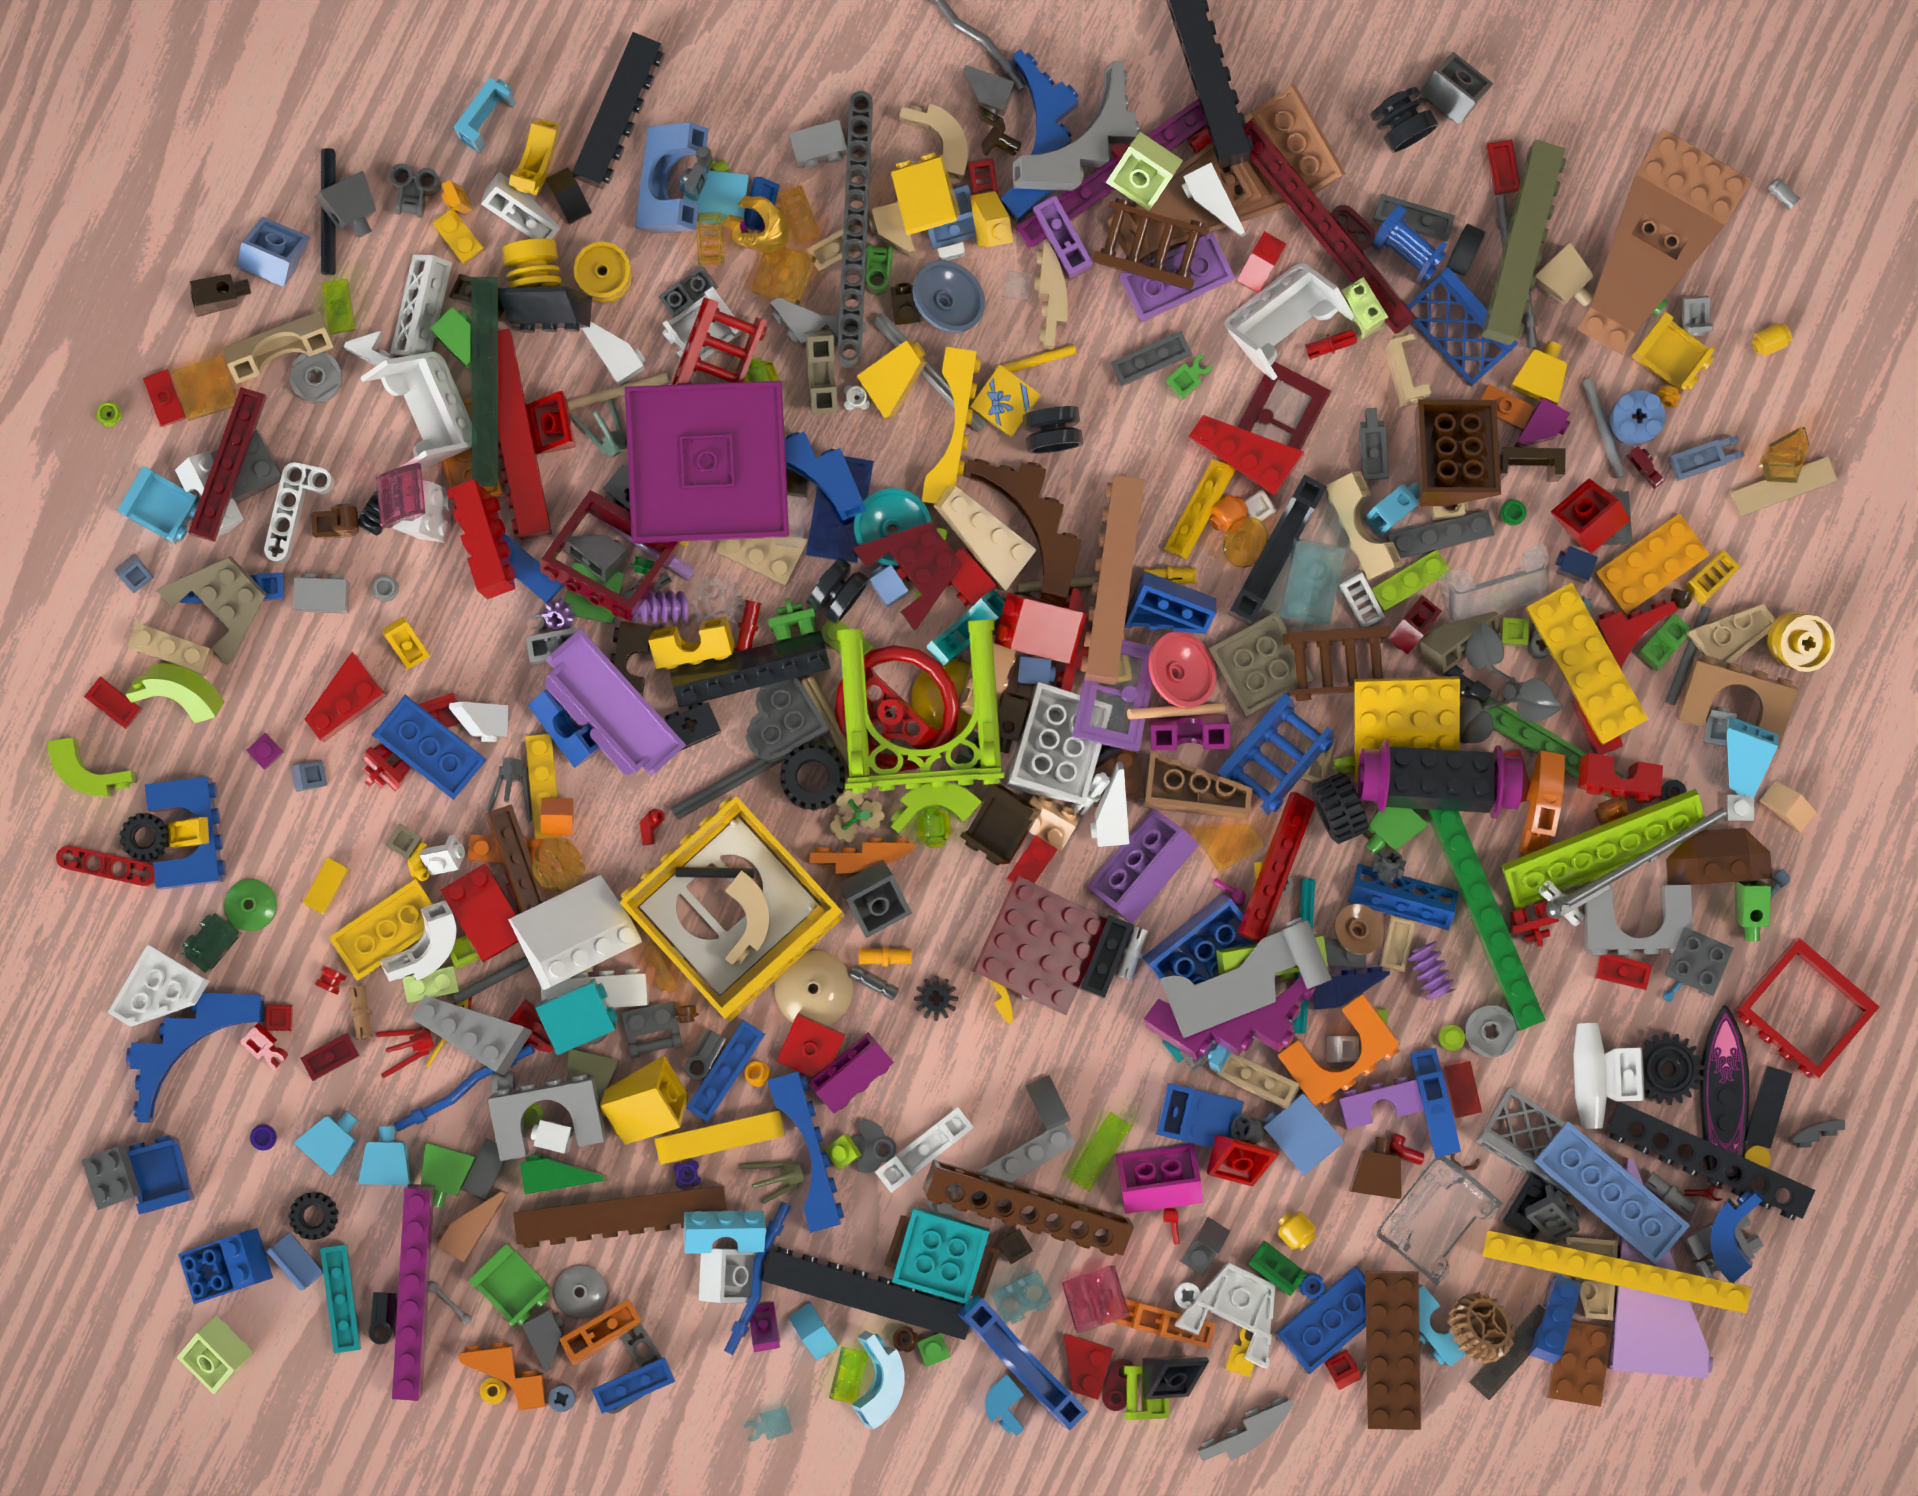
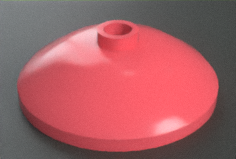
M1170 632L1160 637L1152 646L1148 661L1149 673L1155 688L1165 700L1181 708H1193L1209 699L1216 685V668L1209 650L1199 639L1185 632Z

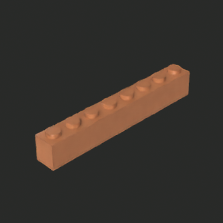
M1114 475L1112 483L1107 482L1105 498H1110L1109 508L1104 507L1102 522L1106 523L1105 532H1100L1098 547L1103 548L1102 557L1097 556L1095 572H1100L1098 582L1093 581L1091 597H1096L1095 607L1090 606L1088 622H1092L1091 632L1086 631L1084 647H1089L1088 657H1082L1081 672H1085V681L1113 685L1117 681L1145 479Z

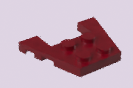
M931 522L856 546L853 549L867 569L890 553L919 591L921 596L900 611L914 631L918 629L962 565L961 561Z

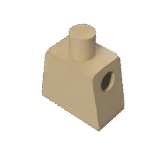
M1571 243L1566 245L1535 275V285L1563 305H1566L1575 297L1585 308L1593 300L1594 294L1586 285L1594 276Z

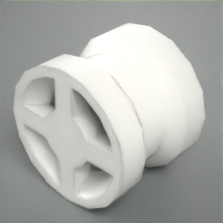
M1182 1282L1174 1290V1300L1180 1307L1187 1309L1201 1292L1193 1283Z

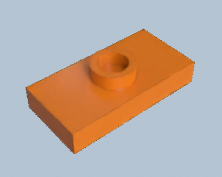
M1490 384L1486 386L1480 399L1496 400L1497 419L1522 431L1535 407Z

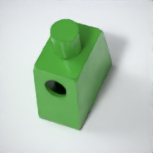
M1386 807L1384 812H1379L1377 809L1368 823V831L1374 836L1366 843L1365 848L1375 856L1385 846L1390 850L1396 851L1423 830L1428 823L1411 808Z
M1762 880L1735 882L1736 923L1744 927L1745 941H1760V927H1769L1771 886ZM1755 910L1754 915L1750 917L1751 912Z
M426 1143L421 1184L435 1185L434 1206L443 1208L447 1193L455 1196L460 1194L477 1156Z

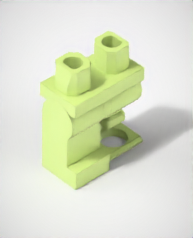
M1364 277L1341 290V294L1355 316L1351 322L1362 340L1385 327L1386 324L1384 322L1388 316Z

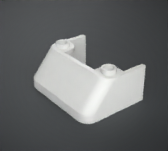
M1300 263L1291 267L1229 315L1225 320V327L1253 364L1272 380H1275L1277 375L1271 365L1277 357V351L1274 348L1277 343L1312 316L1317 320H1329L1338 311L1350 320L1355 316L1336 285L1309 265Z
M428 352L387 359L361 376L362 382L381 379L387 392L394 396L404 395L423 441L414 445V458L399 467L401 472L429 467L466 451L477 443V433L448 366L440 354Z

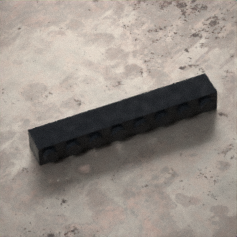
M1166 0L1219 168L1222 169L1250 161V151L1254 150L1250 135H1245L1243 129L1246 127L1245 118L1242 112L1238 113L1236 107L1239 104L1236 90H1231L1228 83L1231 81L1228 66L1223 67L1221 61L1224 58L1221 44H1216L1214 39L1216 35L1213 20L1209 21L1206 14L1209 12L1207 0Z
M778 1246L777 1251L771 1250L762 1279L763 1282L962 1340L966 1339L969 1326L957 1314L965 1305L964 1303L944 1300V1297L930 1293L929 1295L918 1292L919 1290L907 1286L899 1287L893 1285V1279L879 1276L878 1280L868 1278L869 1273L854 1268L853 1273L842 1270L844 1265L828 1261L827 1265L817 1263L818 1258L811 1255L803 1254L802 1258L793 1256V1250Z

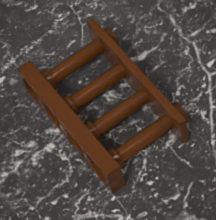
M1116 198L1115 202L1109 201L1108 207L1115 209L1105 247L1101 248L1100 252L1095 251L1092 262L1192 291L1195 280L1190 278L1191 274L1189 271L1200 234L1205 236L1209 234L1210 229L1205 228L1206 224L1196 220H1191L1189 224L1130 206V201ZM1126 212L1140 216L1130 254L1126 255L1125 259L1115 257L1116 252L1114 250ZM1150 220L1164 223L1165 227L1154 263L1151 262L1149 267L1140 264L1141 259L1139 257ZM1175 227L1190 231L1180 268L1173 274L1165 271L1166 266L1164 264Z
M1390 626L1301 631L1283 634V645H1291V649H1294L1298 688L1288 691L1287 695L1289 697H1296V701L1312 700L1311 695L1354 693V679H1358L1355 645L1358 644L1357 640H1367V644H1370L1373 679L1383 678L1380 643H1383L1384 638L1391 636ZM1342 641V646H1345L1348 686L1333 687L1330 647L1332 642ZM1310 643H1316L1317 648L1320 649L1323 688L1308 689L1305 648Z

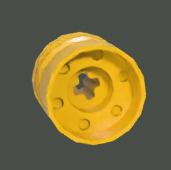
M545 238L521 240L507 244L502 248L504 265L509 268H517L506 274V279L512 281L507 285L508 288L562 286L561 277L556 276L560 273V268L554 265H547L558 259L555 240Z

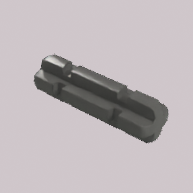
M855 965L850 973L852 979L860 980L863 985L879 994L883 993V996L890 1000H894L899 991L898 987L892 984L888 985L887 981L869 971L868 973L865 972V969L858 965Z

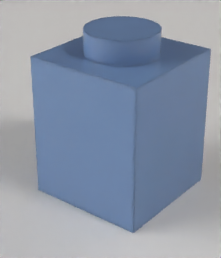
M1020 656L1017 685L1034 687L1038 682L1049 685V682H1054L1056 667L1051 666V660Z

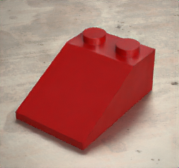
M486 863L440 889L451 911L483 963L519 942L508 920L517 914Z

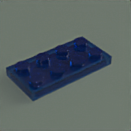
M844 456L860 496L864 501L869 496L874 461ZM819 487L816 490L806 556L835 561L841 557L848 563L858 564L859 557L853 551L856 546H859L854 534L855 516L842 520L832 501Z

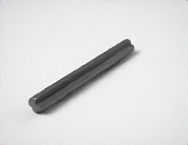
M758 758L674 805L671 810L676 819H681L779 764L785 758L771 763H766Z

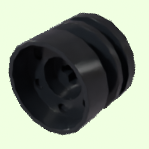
M1417 87L1393 94L1370 114L1373 121L1382 119L1376 126L1378 130L1391 127V130L1383 139L1392 153L1399 152L1415 144L1439 126L1431 110L1418 113L1425 100L1424 98L1414 100L1420 94Z

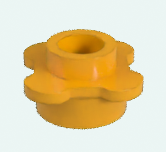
M1661 386L1656 392L1664 408L1677 407L1678 401L1682 398L1679 390L1672 386Z

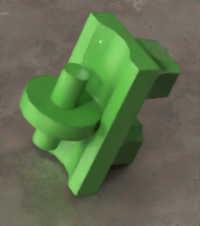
M790 598L784 599L786 606L776 608L779 617L768 619L771 632H774L778 641L790 639L789 628L795 626L800 627L801 635L815 632L814 621H817L814 608L803 610L801 602L791 605Z

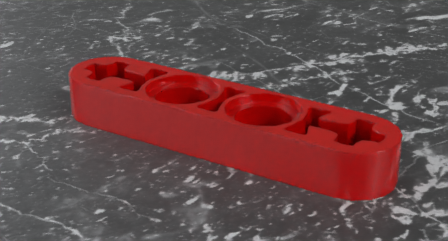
M73 846L61 847L56 854L57 864L67 870L149 887L155 883L154 865L146 862ZM69 850H71L73 856L82 858V852H84L82 868L79 869L80 863L70 861L69 865H66L63 855L68 854ZM92 856H98L101 859V867L96 871L90 870L87 865L89 858ZM119 861L124 862L127 866V871L123 876H116L113 872V866ZM132 864H136L134 869L139 871H145V868L148 867V872L152 873V877L146 878L145 882H142L143 877L133 875V880H129L133 872Z

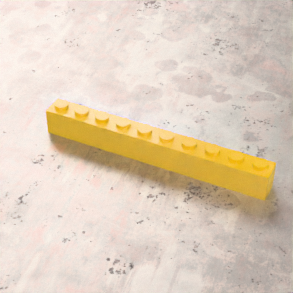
M1493 1230L1487 1231L1482 1255L1483 1257L1745 1314L1747 1313L1752 1286Z

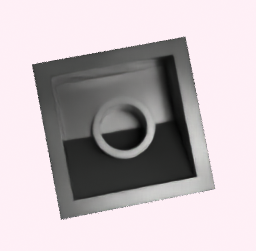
M1453 52L1435 70L1420 90V94L1425 97L1427 102L1442 110L1447 118L1460 124L1483 98L1493 83Z

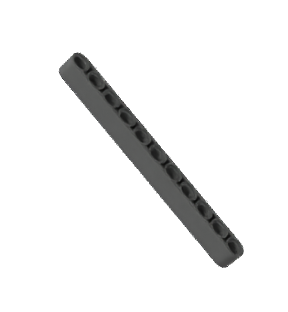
M866 91L853 93L849 103L838 333V360L843 367L849 369L858 366L862 357L873 100ZM862 102L867 104L868 107L859 110L855 105ZM864 127L867 131L864 134H856L854 129ZM858 151L865 153V157L862 159H856L852 155ZM855 176H861L864 178V181L857 184L852 182L851 179ZM858 200L863 203V206L853 208L850 204ZM853 225H858L862 230L858 233H852L849 231V228ZM858 250L861 255L857 258H852L848 256V252ZM854 274L860 279L856 283H851L846 278ZM853 299L858 301L859 304L854 308H850L845 303ZM853 324L858 328L853 333L844 330L845 326ZM847 349H852L857 354L852 358H847L843 355V352Z

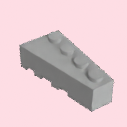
M426 995L411 1017L485 1066L504 1076L532 1033V1030Z

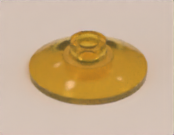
M1250 516L1239 518L1231 524L1224 537L1223 551L1226 559L1232 565L1246 568L1256 563L1268 541V532L1265 525L1259 519Z

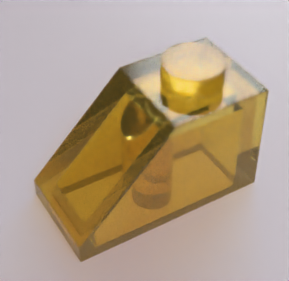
M1799 427L1768 445L1765 455H1762L1760 460V468L1765 473L1766 481L1797 483L1810 446L1805 427Z

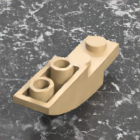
M1044 242L1043 250L1038 249L1036 265H1041V275H1035L1034 290L1039 291L1038 298L1048 299V301H1043L1042 317H1047L1046 327L1040 328L1039 342H1044L1043 350H1054L1056 326H1067L1068 300L1065 279L1058 258L1050 243Z

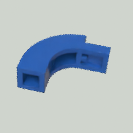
M1757 1189L1751 1193L1749 1190L1745 1191L1736 1200L1739 1203L1738 1205L1728 1198L1720 1207L1711 1231L1713 1258L1719 1270L1729 1282L1734 1283L1752 1268L1753 1262L1741 1250L1736 1241L1735 1228L1743 1217L1763 1201L1764 1196Z

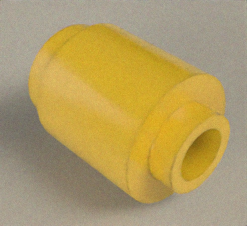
M1776 323L1755 333L1754 340L1751 342L1755 352L1766 357L1787 347L1788 343L1793 341V338L1785 323Z

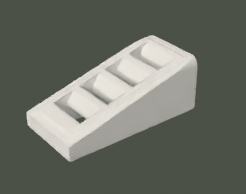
M1357 570L1337 581L1360 627H1369L1386 618L1363 572ZM1357 581L1360 582L1359 585L1348 590V586L1356 583ZM1363 590L1365 591V594L1353 600V595ZM1370 600L1371 603L1360 609L1357 608V605ZM1375 609V613L1364 619L1362 618V614Z

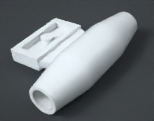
M1577 1024L1573 1062L1575 1099L1582 1129L1603 1128L1607 1097L1615 1101L1645 1100L1642 1048H1618L1605 1054L1599 1024Z

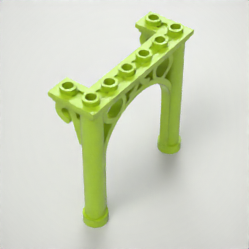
M994 619L968 621L974 691V710L969 724L952 741L939 747L919 750L898 746L885 739L875 729L870 720L867 707L863 629L837 630V641H840L850 776L845 784V789H852V794L867 793L869 792V787L879 786V791L895 790V785L905 784L906 789L921 788V783L932 782V787L948 786L947 781H958V785H973V779L983 780L985 785L999 784L1000 778H1005V771H1002L994 666L992 630H995ZM976 723L978 724L979 748L975 743L966 739ZM867 729L881 744L872 751L871 755H869ZM959 743L972 748L974 758L970 763L957 764L952 760L951 752ZM886 748L894 752L898 757L897 765L891 769H881L875 763L876 755ZM947 751L945 755L946 761L955 770L930 771L932 763L936 759L942 758L940 753ZM902 754L908 755L907 760L917 763L921 772L896 774L903 765L904 758ZM918 756H930V757H928V759L926 760V762H924V761L922 760V758H920V757H918ZM980 759L981 768H972ZM870 767L879 775H870Z

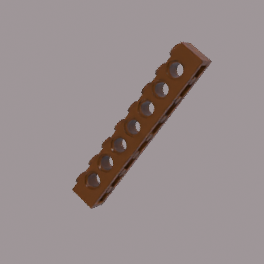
M934 1159L923 1185L925 1196L935 1204H942L943 1202L952 1204L953 1208L962 1212L972 1210L983 1218L992 1219V1217L1002 1219L1003 1223L1016 1227L1017 1224L1022 1225L1030 1232L1041 1234V1232L1049 1233L1051 1237L1059 1241L1069 1239L1075 1241L1080 1247L1087 1249L1091 1246L1099 1248L1102 1253L1110 1256L1115 1254L1124 1255L1134 1229L1130 1218ZM952 1184L960 1185L958 1190L954 1192L947 1191L948 1187ZM978 1191L985 1192L980 1199L972 1198L973 1194ZM1001 1199H1009L1007 1205L1003 1207L997 1206ZM1027 1206L1034 1207L1032 1212L1028 1214L1021 1213ZM1050 1214H1058L1054 1221H1046ZM1075 1221H1082V1225L1079 1228H1071ZM1101 1228L1107 1229L1104 1235H1095L1097 1230Z

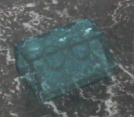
M1300 538L1294 539L1279 609L1280 617L1307 623L1330 624L1346 551L1345 547Z

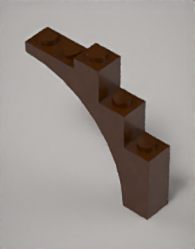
M982 459L968 460L965 477L983 483L1001 493L1018 508L1029 523L1037 539L1042 557L1043 582L1040 599L1066 605L1082 540L1077 539V536L1072 533L1064 532L1062 535L1057 534L1064 504H1061L1055 498H1040L1046 477V469L1042 468L1038 463L1028 462L1027 464L1021 463L1019 472H1016L1012 467L1000 465L999 467L989 465V462Z

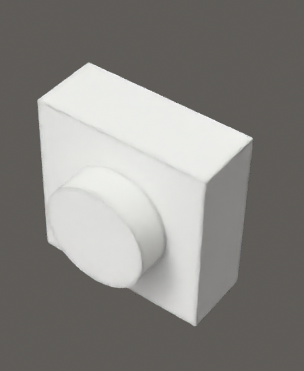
M1726 795V821H1754V797L1748 795Z

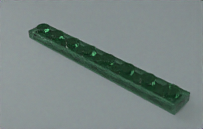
M471 277L472 480L475 479L482 487H498V277Z

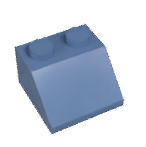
M262 217L242 241L236 267L284 287L293 276L309 241V236Z

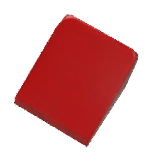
M1348 1350L1324 1362L1339 1390L1362 1378Z

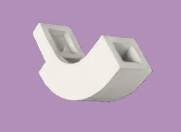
M446 900L421 908L425 928L421 939L416 945L406 951L380 960L389 982L402 979L412 973L416 981L423 979L437 970L448 958L456 939V924Z

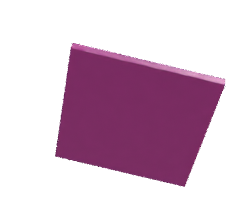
M782 381L625 387L632 544L789 537Z

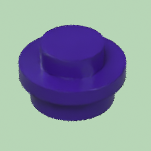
M261 1124L252 1130L250 1141L256 1149L266 1151L275 1145L277 1134L273 1127Z

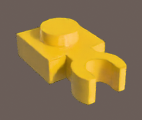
M1242 1328L1239 1333L1241 1344L1240 1346L1232 1344L1225 1369L1251 1377L1255 1364L1244 1359L1251 1340L1245 1338L1246 1329Z

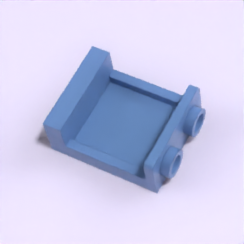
M1301 1093L1299 1096L1295 1095L1288 1110L1283 1108L1279 1113L1274 1110L1263 1119L1266 1123L1263 1127L1264 1131L1269 1134L1303 1176L1344 1143V1140L1304 1093Z

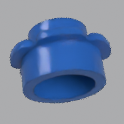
M1316 1273L1312 1275L1305 1274V1278L1299 1285V1290L1307 1298L1316 1299L1325 1291V1284L1322 1282L1323 1278ZM1311 1283L1315 1285L1314 1288H1310Z

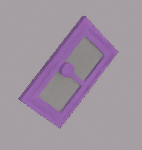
M1122 640L1116 684L1084 680L1072 737L1139 752L1146 718L1128 719L1127 711L1128 709L1148 708L1153 684L1148 666L1152 646Z

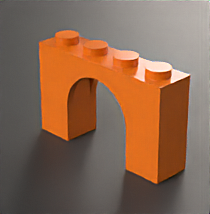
M1364 992L1341 1009L1359 1033L1362 1042L1361 1055L1353 1065L1341 1070H1332L1322 1066L1300 1038L1277 1055L1314 1106L1319 1103L1325 1106L1335 1098L1333 1093L1338 1089L1347 1090L1356 1083L1354 1078L1363 1072L1365 1076L1378 1067L1376 1062L1384 1057L1387 1061L1399 1052L1397 1047L1400 1046V1041Z

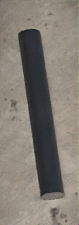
M676 867V877L736 878L742 870L749 877L755 878V868Z

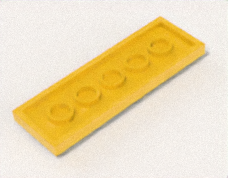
M1573 583L1560 588L1525 608L1601 745L1648 720L1646 713Z

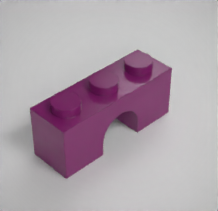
M1204 714L1149 718L1151 751L1177 750V746L1183 743H1197L1202 745L1203 749H1230V723L1228 715Z

